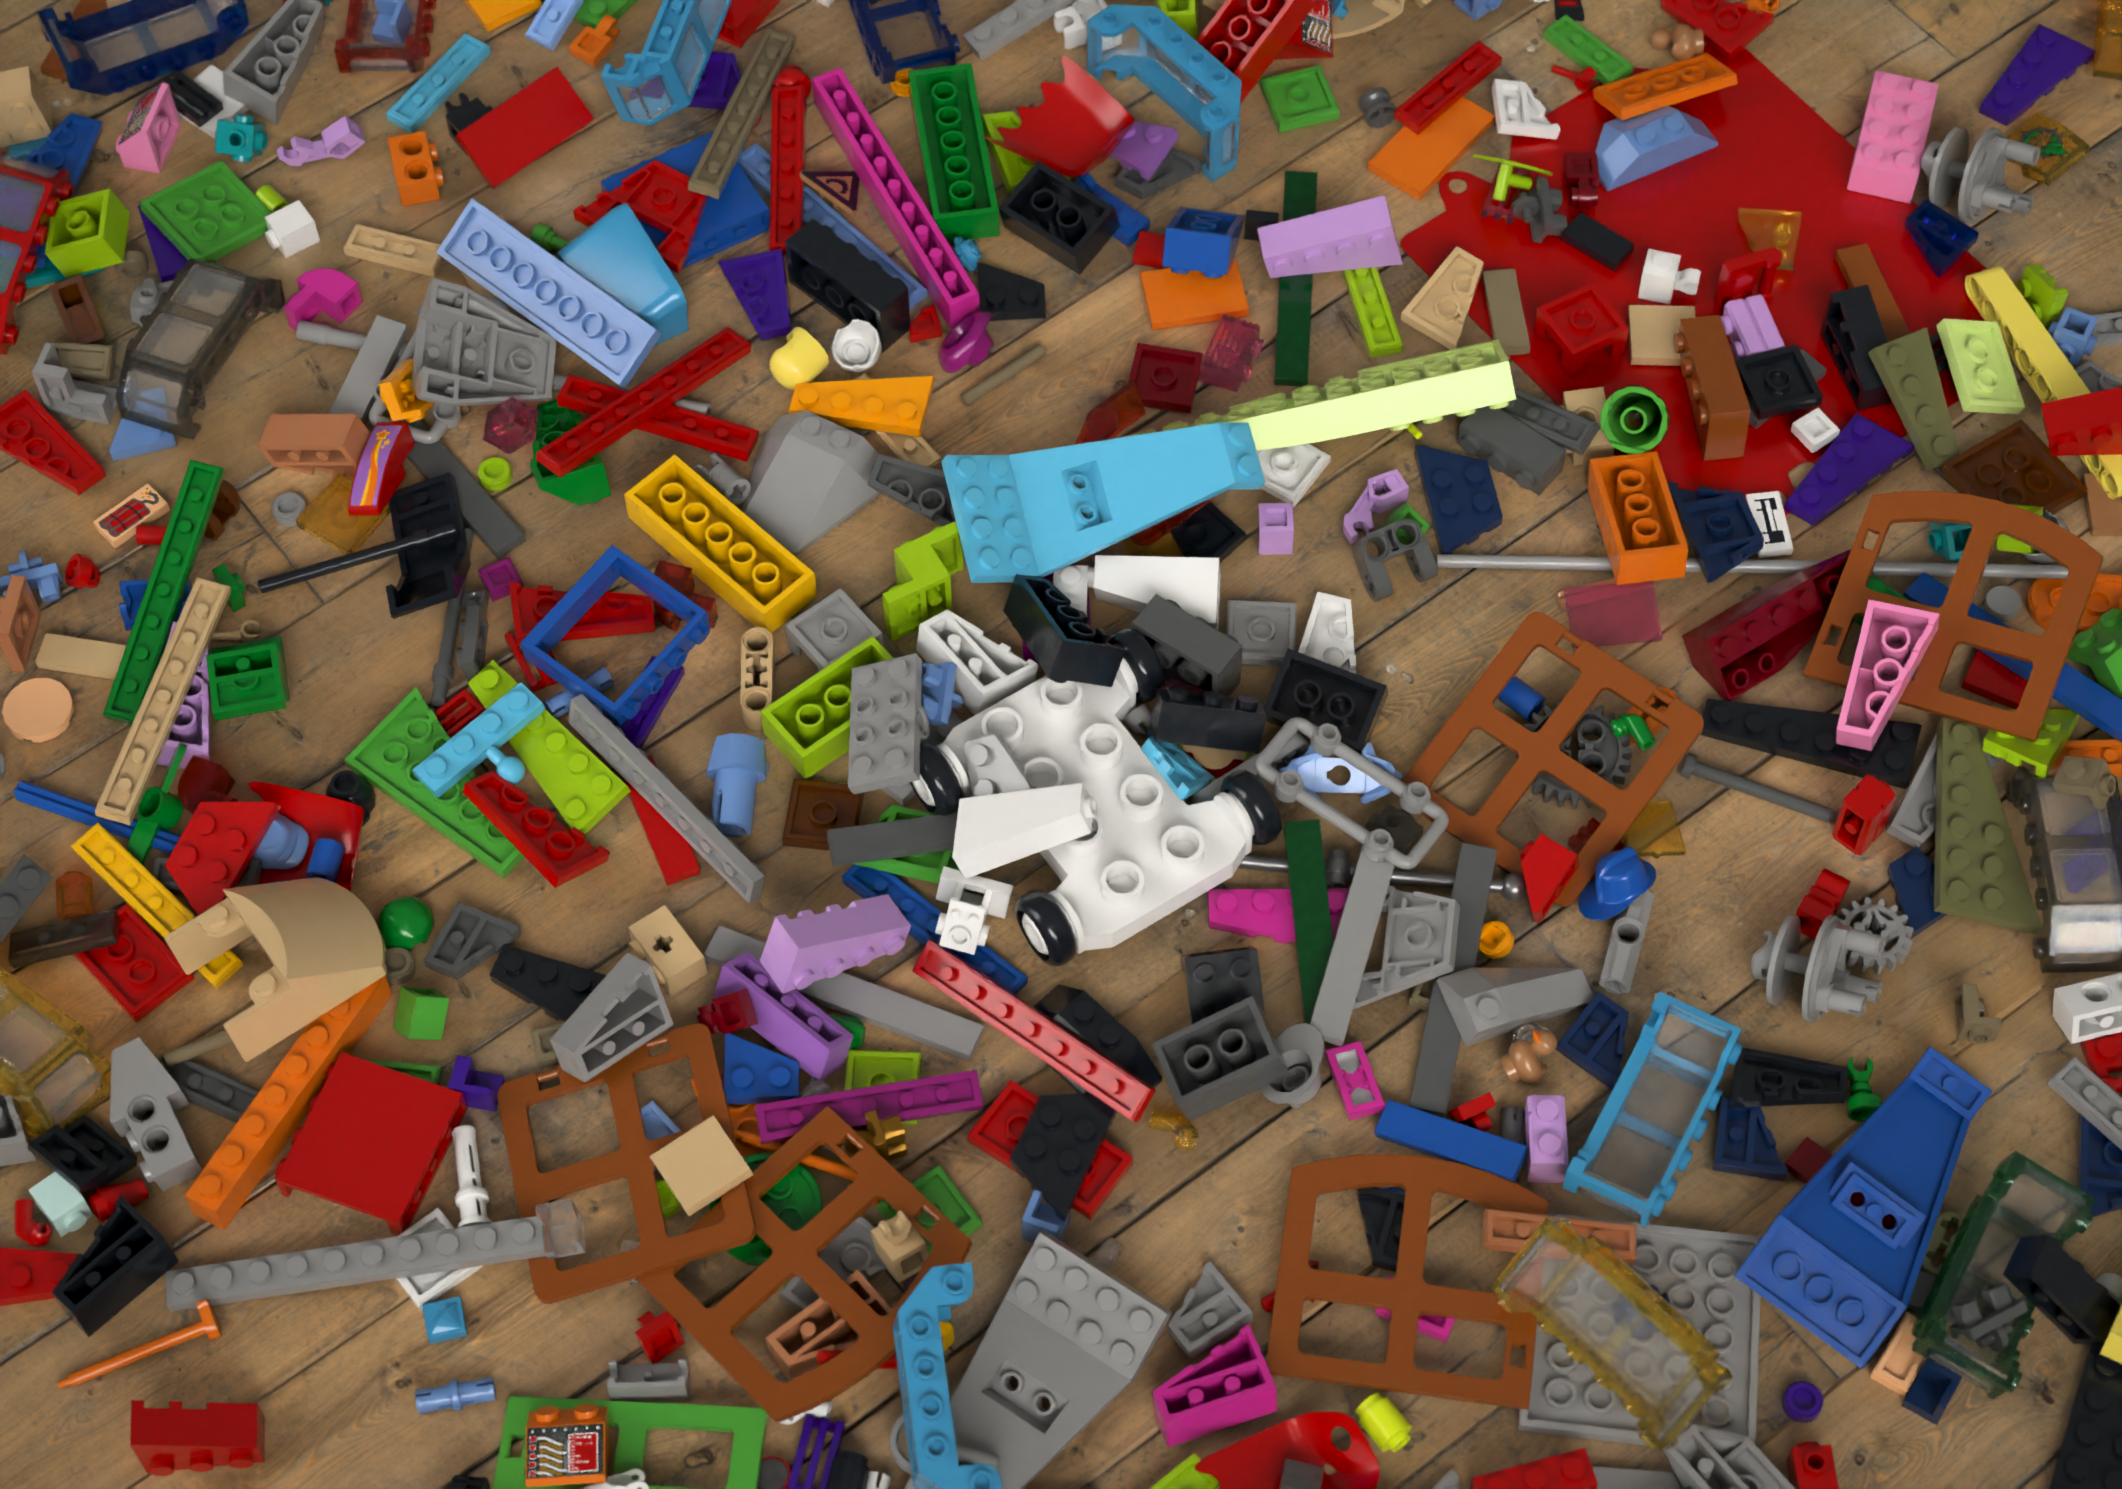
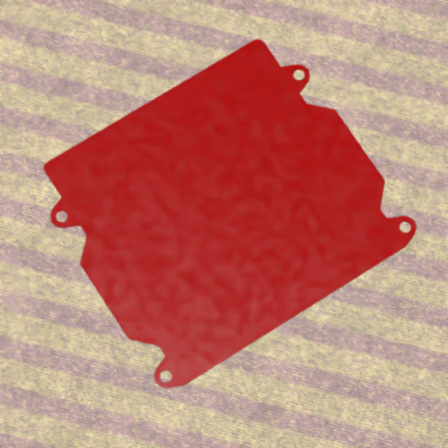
M1705 45L1703 53L1707 52L1737 74V84L1670 105L1702 120L1718 141V146L1608 192L1599 181L1598 186H1592L1598 188L1597 206H1591L1590 210H1577L1576 206H1570V187L1576 186H1566L1563 159L1565 153H1595L1604 123L1618 118L1594 99L1593 89L1605 85L1602 82L1545 115L1551 125L1557 123L1560 127L1557 140L1512 135L1510 161L1552 172V176L1513 168L1512 173L1532 178V186L1529 190L1508 186L1505 201L1492 199L1496 181L1490 183L1462 171L1450 172L1441 178L1439 193L1446 211L1403 237L1400 243L1403 251L1430 278L1456 246L1483 261V271L1515 268L1530 342V353L1509 355V357L1558 406L1562 405L1563 392L1604 387L1606 400L1614 392L1627 386H1643L1657 393L1667 407L1669 425L1663 440L1656 447L1646 452L1657 451L1667 483H1678L1677 489L1697 492L1698 486L1718 491L1742 492L1744 498L1746 494L1779 491L1788 500L1795 489L1787 472L1803 462L1817 463L1833 443L1832 441L1811 453L1791 432L1793 422L1816 408H1819L1840 429L1839 434L1856 413L1901 438L1908 434L1893 402L1860 411L1857 410L1820 335L1830 294L1849 289L1835 260L1836 250L1865 243L1868 244L1910 333L1927 327L1929 338L1938 333L1936 325L1944 318L1985 321L1966 293L1965 278L1968 275L1987 270V268L1912 200L1909 204L1846 190L1856 149L1746 48L1729 61L1711 46ZM1634 67L1633 73L1630 76L1652 69ZM1538 176L1546 177L1549 188L1561 190L1562 205L1557 212L1553 211V213L1565 215L1567 227L1580 213H1583L1633 243L1634 250L1614 272L1561 240L1562 234L1561 236L1547 235L1542 243L1532 242L1530 225L1525 223L1524 219L1517 218L1513 214V203L1520 198L1522 192H1529L1536 187ZM1454 179H1461L1466 182L1467 190L1463 193H1454L1449 189L1448 185ZM1766 248H1777L1782 252L1783 256L1781 265L1776 268L1772 285L1774 288L1773 299L1767 306L1785 347L1797 345L1799 350H1805L1827 369L1825 376L1816 382L1823 395V399L1820 405L1771 417L1757 429H1754L1749 424L1743 457L1704 461L1686 380L1682 375L1681 366L1630 365L1628 333L1625 353L1611 358V345H1608L1587 355L1583 371L1578 375L1568 378L1560 367L1562 349L1548 331H1546L1544 342H1541L1533 332L1536 311L1538 307L1593 282L1627 326L1629 305L1695 306L1696 317L1720 315L1721 317L1724 311L1719 312L1714 300L1723 261ZM1648 249L1681 255L1678 271L1688 268L1700 270L1701 275L1696 295L1674 290L1670 305L1638 298ZM1763 267L1757 269L1754 285L1760 283ZM1481 274L1468 316L1493 340ZM1727 335V339H1728L1729 345H1731V340H1730L1729 336ZM1939 343L1934 348H1932L1933 351L1942 346V343ZM1945 353L1935 360L1936 365L1946 359ZM1948 368L1939 377L1947 407H1950L1959 401V396L1950 368ZM1614 448V456L1631 454ZM1784 509L1785 515L1790 514V512Z

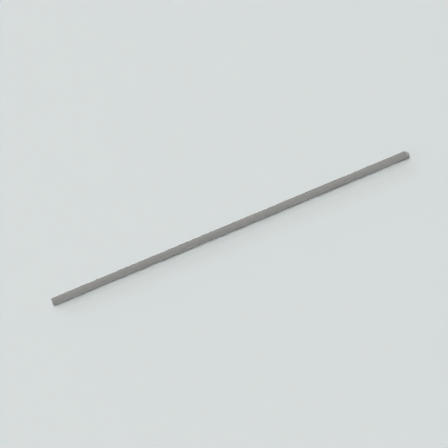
M1437 554L1438 568L1612 571L1608 557ZM1687 558L1686 572H1702L1696 558ZM1746 559L1727 573L1795 574L1822 561ZM1876 562L1873 574L1882 576H1920L1925 572L1930 576L1954 577L1959 563ZM1986 564L1982 577L2066 579L2069 570L2062 565Z

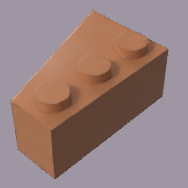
M352 413L271 414L257 446L273 467L311 475L314 474L315 470L333 473L332 477L335 480L344 481L345 476H355L361 453L370 432L358 415Z
M859 1270L843 1280L878 1315L885 1316L892 1310ZM819 1298L765 1337L770 1358L790 1381L820 1366L817 1363V1354L820 1349L845 1351L858 1342L859 1335Z

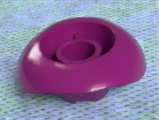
M986 311L974 313L962 320L950 331L942 342L938 353L940 366L945 372L955 373L964 367L965 364L974 367L985 360L988 356L989 348L994 346V342L985 328L990 319L996 316V314Z

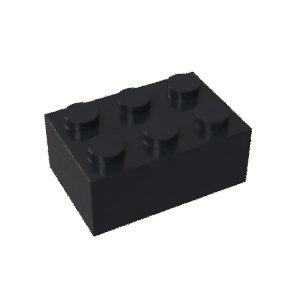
M1037 161L998 208L1006 229L1079 275L1119 229L1114 207L1040 161Z
M1288 648L1264 706L1267 714L1265 721L1283 727L1289 719L1302 717L1316 726L1326 723L1332 724L1338 728L1341 734V742L1362 755L1364 747L1370 741L1388 696V689L1384 684Z

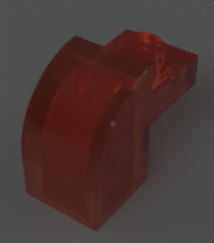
M659 560L654 575L707 611L710 626L714 628L718 619L716 600L712 597L693 593L695 584L692 568ZM652 599L658 620L667 628L677 631L682 619Z
M193 755L178 783V797L186 810L193 815L200 802H239L236 798L228 796L235 784V780L226 769L218 763Z

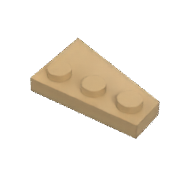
M1456 246L1402 311L1401 321L1450 350L1456 349L1483 271L1484 262Z

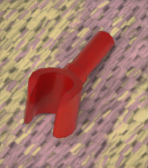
M1554 65L1552 68L1553 73L1573 80L1576 88L1580 91H1586L1596 84V81L1591 79L1596 75V71L1592 67H1586L1579 73Z

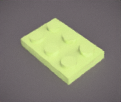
M1942 319L1936 327L1963 412L2019 414L2025 408L1998 322Z

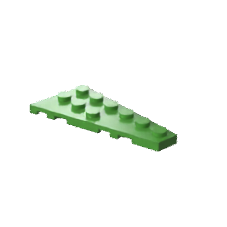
M415 687L344 759L346 766L504 879L520 863L524 856L462 793L465 783L477 778L474 771L469 772L439 798H436L413 773V769L451 739L440 725L434 712L430 710L423 700L419 690Z

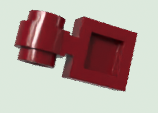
M1565 153L1563 159L1566 186H1576L1570 187V206H1576L1577 210H1590L1591 206H1597L1598 188L1592 187L1598 186L1600 178L1597 153Z
M747 988L712 999L713 1003L698 1007L700 1015L696 1016L698 1023L707 1026L711 1034L722 1031L724 1035L758 1024Z

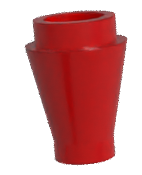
M140 1177L132 1181L96 1188V1192L88 1196L93 1213L99 1223L109 1220L116 1210L114 1204L120 1195L132 1207L149 1198L147 1189Z

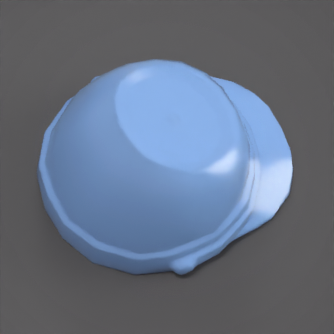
M277 813L253 858L260 859L262 869L283 870L296 867L305 858L309 846L308 833L302 826Z

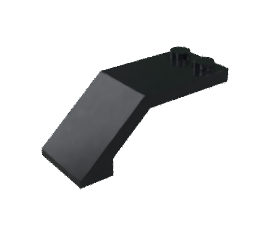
M448 472L396 490L389 501L395 540L414 535L415 530L426 527L431 530L451 523L456 524L459 536L434 543V547L421 551L415 548L398 553L401 577L396 588L392 584L386 586L390 615L393 619L458 597L471 566L454 476Z

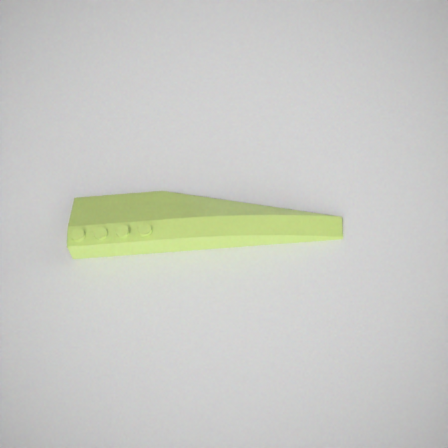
M1497 339L1357 371L1358 377L1354 379L1344 378L1342 375L1328 379L1329 382L1322 388L1310 384L1301 386L1293 390L1290 397H1286L1285 393L1269 395L1228 407L1229 413L1226 415H1215V412L1212 411L1200 415V418L1195 420L1194 424L1189 425L1188 422L1180 420L1164 426L1162 431L1218 422L1249 423L1257 451L1316 443L1390 428V431H1399L1410 426L1409 423L1421 420L1424 424L1441 421L1444 415L1456 413V416H1467L1475 413L1476 408L1489 406V409L1503 408L1509 405V401L1516 400L1509 360ZM1148 429L1123 437L1156 432V430Z

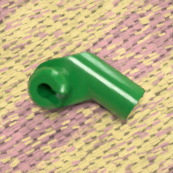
M1623 713L1619 715L1618 719H1613L1610 722V728L1615 737L1621 738L1625 734L1633 736L1641 750H1647L1656 744L1655 738L1640 715Z

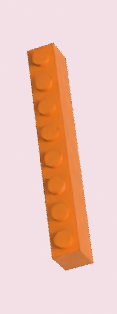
M386 975L306 1026L184 1195L194 1215L225 1231L307 1116L314 1095L320 1094L325 1084L324 1077L329 1065L336 1063L341 1052L351 1054L391 998L392 992Z

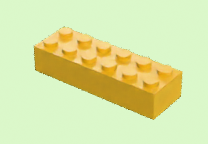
M675 454L624 494L628 518L755 627H763L772 634L817 597L815 573Z

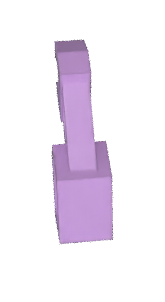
M344 116L321 131L322 140L311 142V140L294 136L290 139L293 149L287 150L283 146L276 149L278 157L289 166H301L303 163L328 157L345 159L365 143L362 128L359 124Z
M1397 469L1369 478L1366 489L1349 514H1344L1343 533L1350 544L1358 540L1356 529H1363L1366 534L1374 531L1372 511L1381 514L1408 501L1409 486ZM1382 491L1385 493V494H1381V496L1375 495V494L1380 493V492H1382Z

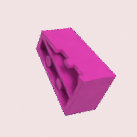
M1249 1324L1239 1330L1240 1335L1223 1347L1219 1344L1212 1349L1211 1355L1194 1367L1189 1365L1152 1391L1154 1415L1167 1447L1277 1411L1276 1385Z

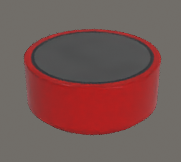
M775 1456L762 1458L758 1489H788L791 1475L788 1464L783 1459Z

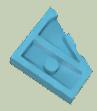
M1151 736L1140 748L1181 800L1199 792L1209 785L1214 778L1213 775L1175 743L1158 742Z

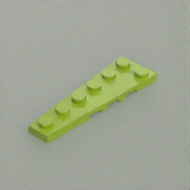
M491 660L467 684L485 709H488L518 683L494 660ZM546 709L508 740L571 829L575 827L583 834L588 833L631 791L619 777Z

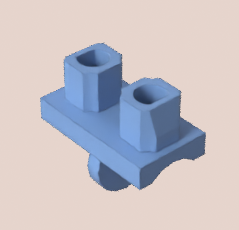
M25 550L18 552L20 562L8 565L10 574L0 577V593L3 597L6 596L11 575L25 576L31 590L38 588L43 602L61 599L60 582H64L62 571L59 570L57 563L44 565L42 556L29 559Z
M952 662L922 664L921 705L926 711L929 726L948 725L951 710L960 708L963 705V697L954 693L957 665Z

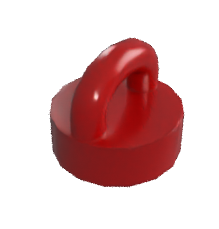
M80 553L73 555L65 570L66 584L77 589L97 587L101 576L92 558Z

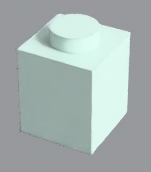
M56 1172L28 1190L38 1208L60 1237H63L68 1232L80 1229L87 1219L93 1216L79 1191Z

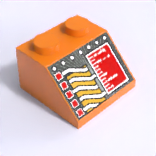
M592 1403L581 1404L573 1409L543 1406L529 1412L526 1425V1487L606 1482L611 1455L608 1406L598 1407Z

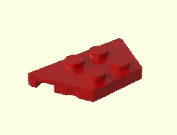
M274 802L199 803L165 863V867L198 916L227 898L223 889L235 888L238 885L281 808L278 804Z

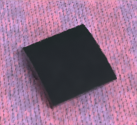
M85 1114L64 1129L56 1124L28 1143L27 1147L28 1150L79 1192L88 1191L107 1184L136 1167L137 1157Z

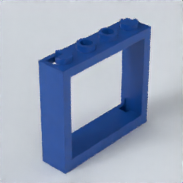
M611 545L520 642L526 660L574 695L579 696L583 694L591 703L596 704L601 709L606 718L621 727L627 719L630 720L637 715L641 704L650 694L653 695L660 690L666 676L673 669L676 670L682 666L688 652L696 644H701L707 638L711 626L707 611ZM621 576L681 618L687 625L614 703L547 654Z

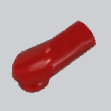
M31 1199L15 1201V1235L33 1247H42L48 1244L52 1235V1229L49 1224L45 1223V1225H42L34 1220V1201Z

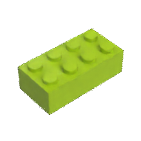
M874 636L760 711L763 733L805 780L849 751L852 668L893 659Z

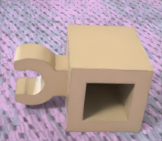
M902 1210L897 1212V1216L880 1221L877 1227L870 1230L876 1254L898 1283L920 1271L929 1255L926 1242L912 1227L910 1220Z

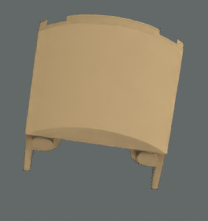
M319 877L223 889L227 896L225 900L169 933L164 938L187 975L252 935L273 963V967L258 975L249 986L248 992L254 1005L223 1025L245 1062L255 1058L387 974L385 942L370 911L349 890L337 883Z

